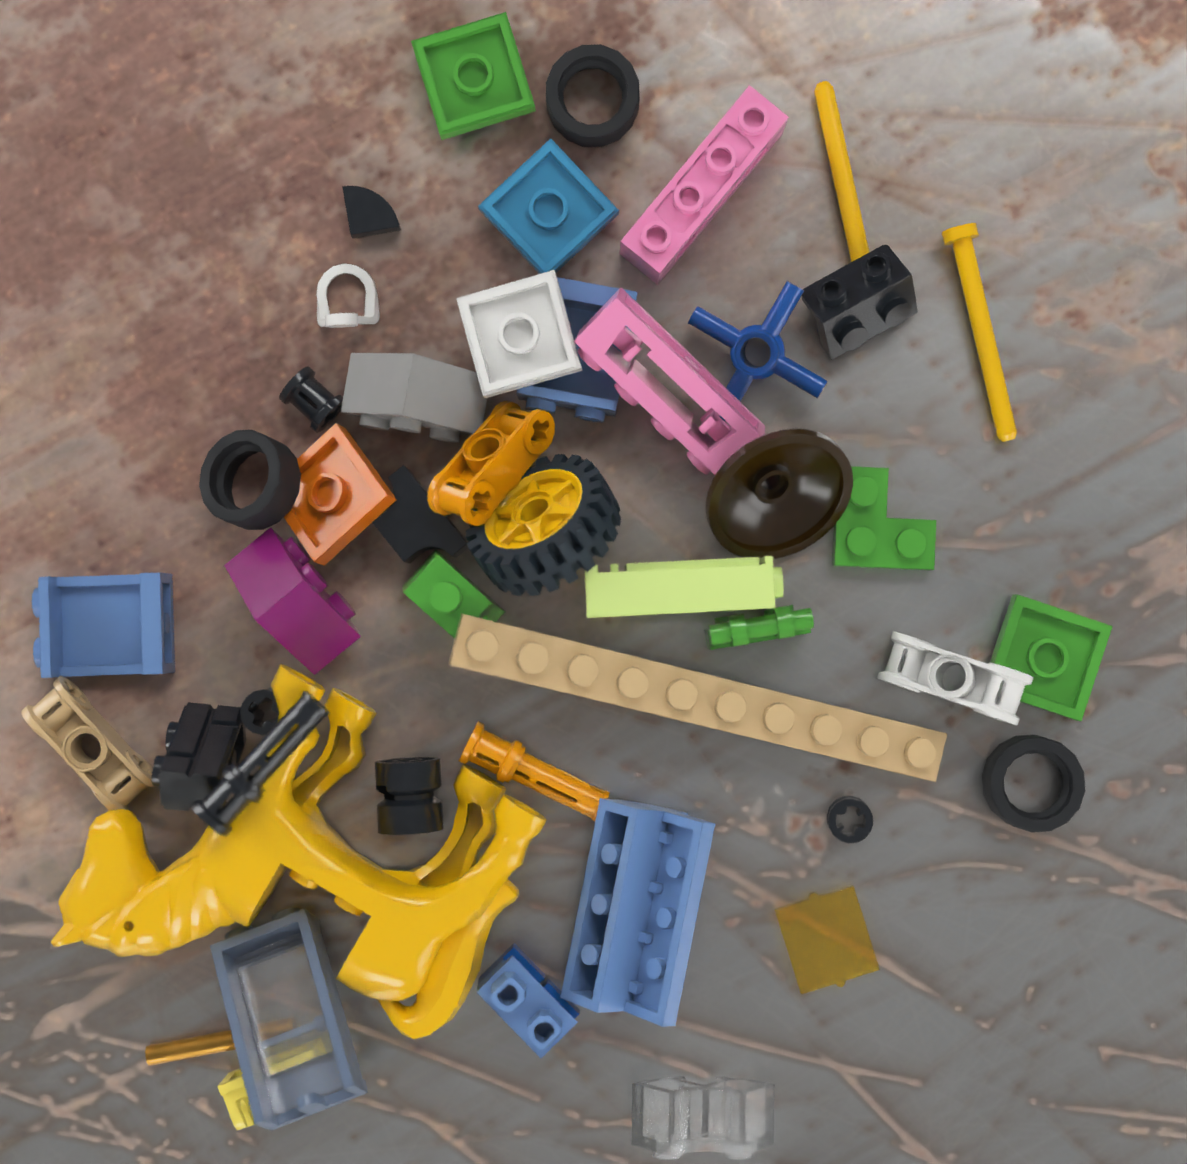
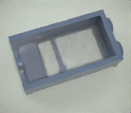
M305 908L284 909L274 914L271 922L255 928L253 926H243L233 929L225 934V940L210 945L254 1125L271 1131L368 1093L366 1082L362 1078L320 927L322 926L320 920Z

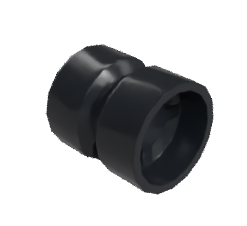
M410 757L375 762L376 790L384 794V800L377 805L379 834L412 835L437 832L444 829L442 800L434 796V791L442 786L440 758Z

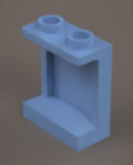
M557 277L574 340L579 330L620 288ZM625 290L635 301H637L638 292ZM579 356L583 371L517 389L516 394L519 400L526 401V409H540L554 414L556 406L576 410L575 418L603 423L605 415L616 416L619 393L614 387L616 381L603 369L595 371Z
M158 572L133 575L47 576L38 578V588H35L32 594V609L35 617L39 618L40 638L35 639L33 657L36 667L40 668L41 678L175 673L172 574Z

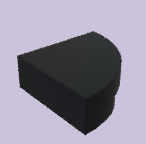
M342 186L350 235L353 239L401 231L399 220L393 208L382 196L364 187Z

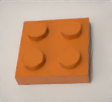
M337 423L297 458L301 472L299 494L292 509L284 516V519L313 562L323 566L332 560L397 500L348 430Z

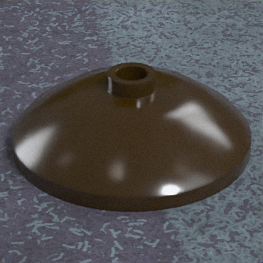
M785 429L758 437L731 455L713 478L706 497V517L709 527L717 541L725 549L743 558L773 556V559L795 554L811 546L827 534L844 513L853 488V473L850 462L837 443L816 431Z

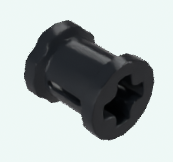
M307 366L300 370L286 384L279 395V399L284 404H293L311 421L310 427L318 433L328 426L341 412L343 397L341 395L334 396L314 378L315 371Z
M272 688L254 691L242 702L240 710L241 720L252 733L266 735L278 722L279 711ZM272 700L274 701L272 710L278 716L264 722V712L258 709V706Z

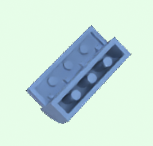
M600 798L560 998L596 1013L624 1011L662 1027L676 1025L715 823L688 816V813L662 806L635 801Z

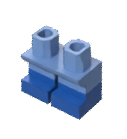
M513 943L479 977L476 992L542 1058L578 1023L575 1018L580 1014V1010L572 1002L560 998L561 990L550 979L541 985L540 983L545 979V974Z

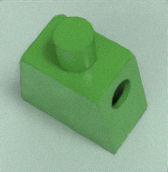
M436 549L402 585L403 593L454 639L461 613L497 622L506 612Z

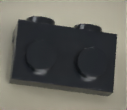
M882 245L805 287L803 289L805 291L801 296L802 301L815 317L822 348L831 360L847 351L859 348L865 341L891 327L902 324L910 316L918 313L912 274L888 245Z

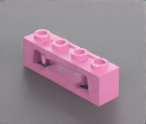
M749 85L620 241V255L658 285L781 137L789 117Z
M620 288L579 330L574 342L580 347L577 352L582 360L595 371L603 369L616 381L614 387L619 395L632 406H636L639 403L653 416L651 423L655 429L666 439L672 441L676 438L689 450L687 457L702 473L708 475L712 472L716 475L726 460L737 450L752 440L765 435V425L624 289ZM643 342L650 348L647 356L706 411L700 418L702 422L700 427L692 421L694 414L639 361L634 359L630 362L641 350L640 345Z

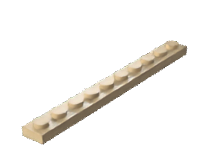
M462 613L448 663L449 665L933 782H936L947 738V733Z

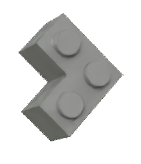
M351 353L341 412L360 417L359 426L382 431H389L390 427L414 433H420L421 427L430 429L429 437L432 439L459 443L460 434L472 435L482 425L487 398H484L482 395L477 373L468 369L414 353Z

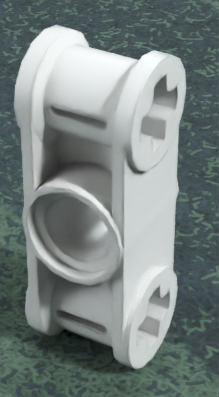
M892 632L891 640L894 642L886 669L885 671H879L877 679L916 693L921 691L972 708L976 713L1015 726L1018 725L1020 718L1015 714L1025 685H1031L1034 677L990 662L987 664L937 648L934 644L912 636ZM961 665L966 673L963 686L955 691H947L942 682L945 671L951 666Z

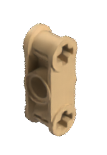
M59 676L53 682L54 688L35 706L27 705L21 711L24 720L82 778L103 806L109 811L116 809L128 810V804L147 786L155 787L152 784L153 767L125 742L115 729L97 712L86 695L73 682L63 676ZM86 733L94 735L100 742L101 751L97 759L90 758L82 750L81 742ZM131 777V780L120 789V785Z

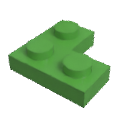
M851 466L853 473L852 494L844 513L833 527L832 566L934 570L936 520L887 518L889 468Z

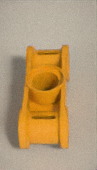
M507 400L498 403L476 432L466 439L462 448L431 481L428 489V504L431 510L444 516L452 513L459 515L465 523L474 526H480L487 522L496 507L518 485L526 471L552 443L555 434V423L552 415L540 409L532 410L531 412L521 410L517 403Z

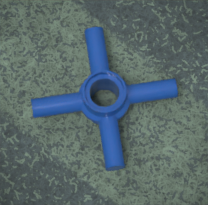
M786 281L762 325H752L739 330L699 306L696 307L688 321V324L731 348L730 356L736 371L726 389L740 402L753 379H764L773 374L780 376L817 399L828 382L785 356V346L779 334L805 291L789 281ZM752 338L763 339L770 347V359L764 366L753 365L746 358L745 348Z

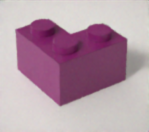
M270 527L224 566L255 621L315 675L361 637L350 620L356 613L338 591L330 596L324 590L328 585L318 571L310 563H307L311 558L304 548L292 536L284 541Z

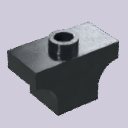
M401 466L388 477L393 487V495L397 500L384 514L372 523L405 563L410 564L421 554L432 549L445 550L454 558H457L468 549L467 543L469 542L448 518L450 515L444 516L431 510L428 504V492L406 466Z

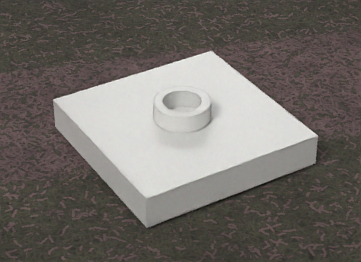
M555 270L456 298L484 398L583 371Z

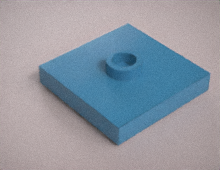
M551 138L478 205L480 212L539 274L555 270L557 273L619 215V210Z

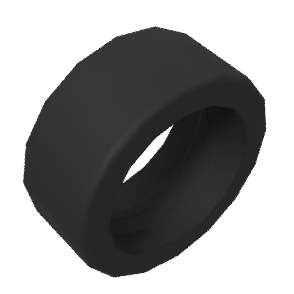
M601 44L581 45L565 52L552 66L546 81L547 112L554 128L567 141L582 147H604L620 140L633 126L639 110V79L632 64L619 51ZM600 69L608 72L618 81L622 90V102L618 112L610 120L602 124L587 125L577 121L568 113L564 104V90L567 82L574 74L582 70Z
M236 430L222 437L209 450L201 467L199 488L203 503L213 516L246 530H264L280 522L292 509L299 494L301 472L296 456L285 444L255 430ZM261 452L266 455L269 465L268 481L262 494L252 504L241 509L235 506L232 496L233 479L239 466L248 457Z
M1038 735L1015 736L999 744L987 758L982 773L983 795L991 810L1004 822L1032 833L1052 831L1068 823L1080 809L1085 794L1084 771L1076 755L1062 743ZM1038 753L1047 756L1057 765L1062 777V788L1059 798L1051 807L1041 812L1028 813L1019 810L1009 801L1004 789V777L1007 768L1015 759L1025 754Z

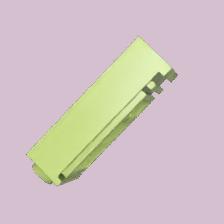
M773 556L626 563L625 571H619L618 564H610V572H598V565H595L588 572L585 571L587 618L775 608V598H783L784 593L782 567H773Z

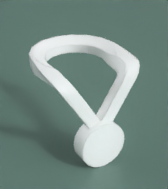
M340 264L331 267L322 275L318 282L316 294L317 322L319 326L330 328L355 327L358 325L376 324L379 321L380 312L377 290L368 272L356 265ZM338 275H355L363 282L366 290L364 316H358L356 313L330 314L327 302V289L330 282Z

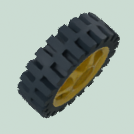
M555 454L552 462H550L548 457L545 456L538 458L536 466L530 467L526 471L518 485L506 495L487 522L480 526L468 524L470 529L466 530V539L469 542L467 545L478 565L499 590L505 593L509 590L516 596H522L525 590L530 596L540 595L543 585L549 592L560 589L559 580L565 578L568 584L579 579L576 573L578 569L582 568L588 572L596 565L592 558L594 555L599 557L605 556L609 550L606 542H614L618 534L615 527L620 526L621 516L619 512L621 510L608 483L588 459L583 461L580 456L573 454L569 459L565 454Z

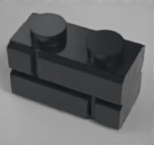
M188 702L183 708L179 721H171L169 723L165 741L166 755H157L152 769V784L155 787H159L161 805L165 809L189 811L191 804L196 799L203 800L224 777L222 770L227 765L232 763L239 765L246 744V727L241 720V707L218 705L214 709L211 704ZM227 799L223 802L220 808L225 806Z

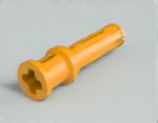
M477 721L458 762L466 764L470 761L496 774V780L504 783V781L509 783L512 779L596 821L600 798L608 799L610 792L593 786L564 770L526 753V747L522 745V742L515 740L511 743L486 731L485 724Z

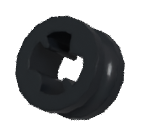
M851 795L842 796L834 800L829 806L827 824L832 834L838 840L845 843H858L871 832L873 815L867 804L860 798ZM848 806L857 807L855 812L858 816L863 814L862 824H854L852 832L842 831L844 829L842 823L836 825L837 815L845 814Z

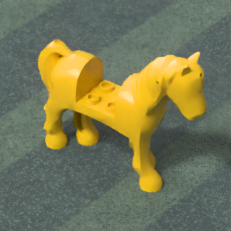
M280 664L271 683L279 711L278 721L302 697L304 691L309 692L319 701L325 692L324 687L283 664ZM332 688L324 705L330 711L328 715L330 722L329 735L320 756L305 771L295 777L297 769L306 754L316 746L319 733L315 727L297 747L295 752L264 783L265 791L262 793L263 797L257 803L251 802L231 823L232 831L228 836H222L208 826L191 851L160 871L149 854L143 824L132 811L116 809L97 816L89 827L81 866L76 870L59 898V908L64 925L53 937L51 944L54 947L83 941L86 945L99 949H108L118 957L137 954L142 956L160 955L167 950L179 948L190 941L207 936L218 927H228L235 922L244 926H250L269 900L286 870L290 868L292 870L289 876L299 884L313 890L319 885L336 895L334 902L345 911L357 916H361L362 912H365L371 916L336 979L349 989L368 998L376 999L385 1010L392 1024L402 1035L417 1039L432 1034L453 1020L464 1003L481 969L486 940L494 919L504 908L515 902L519 896L518 888L508 877L523 864L530 841L541 831L547 819L525 803L509 795H504L506 788L495 779L480 770L462 764L453 783L459 801L453 829L443 847L426 863L410 870L380 867L355 851L330 826L318 806L323 796L339 780L360 767L366 756L362 733L370 726L377 714L374 709L352 695ZM295 724L287 732V734L276 744V746L267 754V756H271L274 753V751L296 729L298 724ZM496 832V835L494 836L490 845L488 846V848L486 849L478 863H476L477 854L479 853L483 843L490 839ZM416 994V1000L412 1005L405 1006L400 1002Z

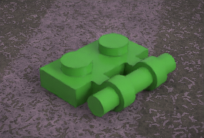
M793 605L765 609L764 616L745 619L744 613L714 618L715 624L708 625V629L704 631L707 648L714 650L811 633V628H814V620L811 608L794 610Z

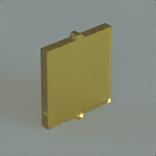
M853 885L820 895L816 892H811L807 899L774 909L801 994L833 984L843 987L846 980L880 970Z

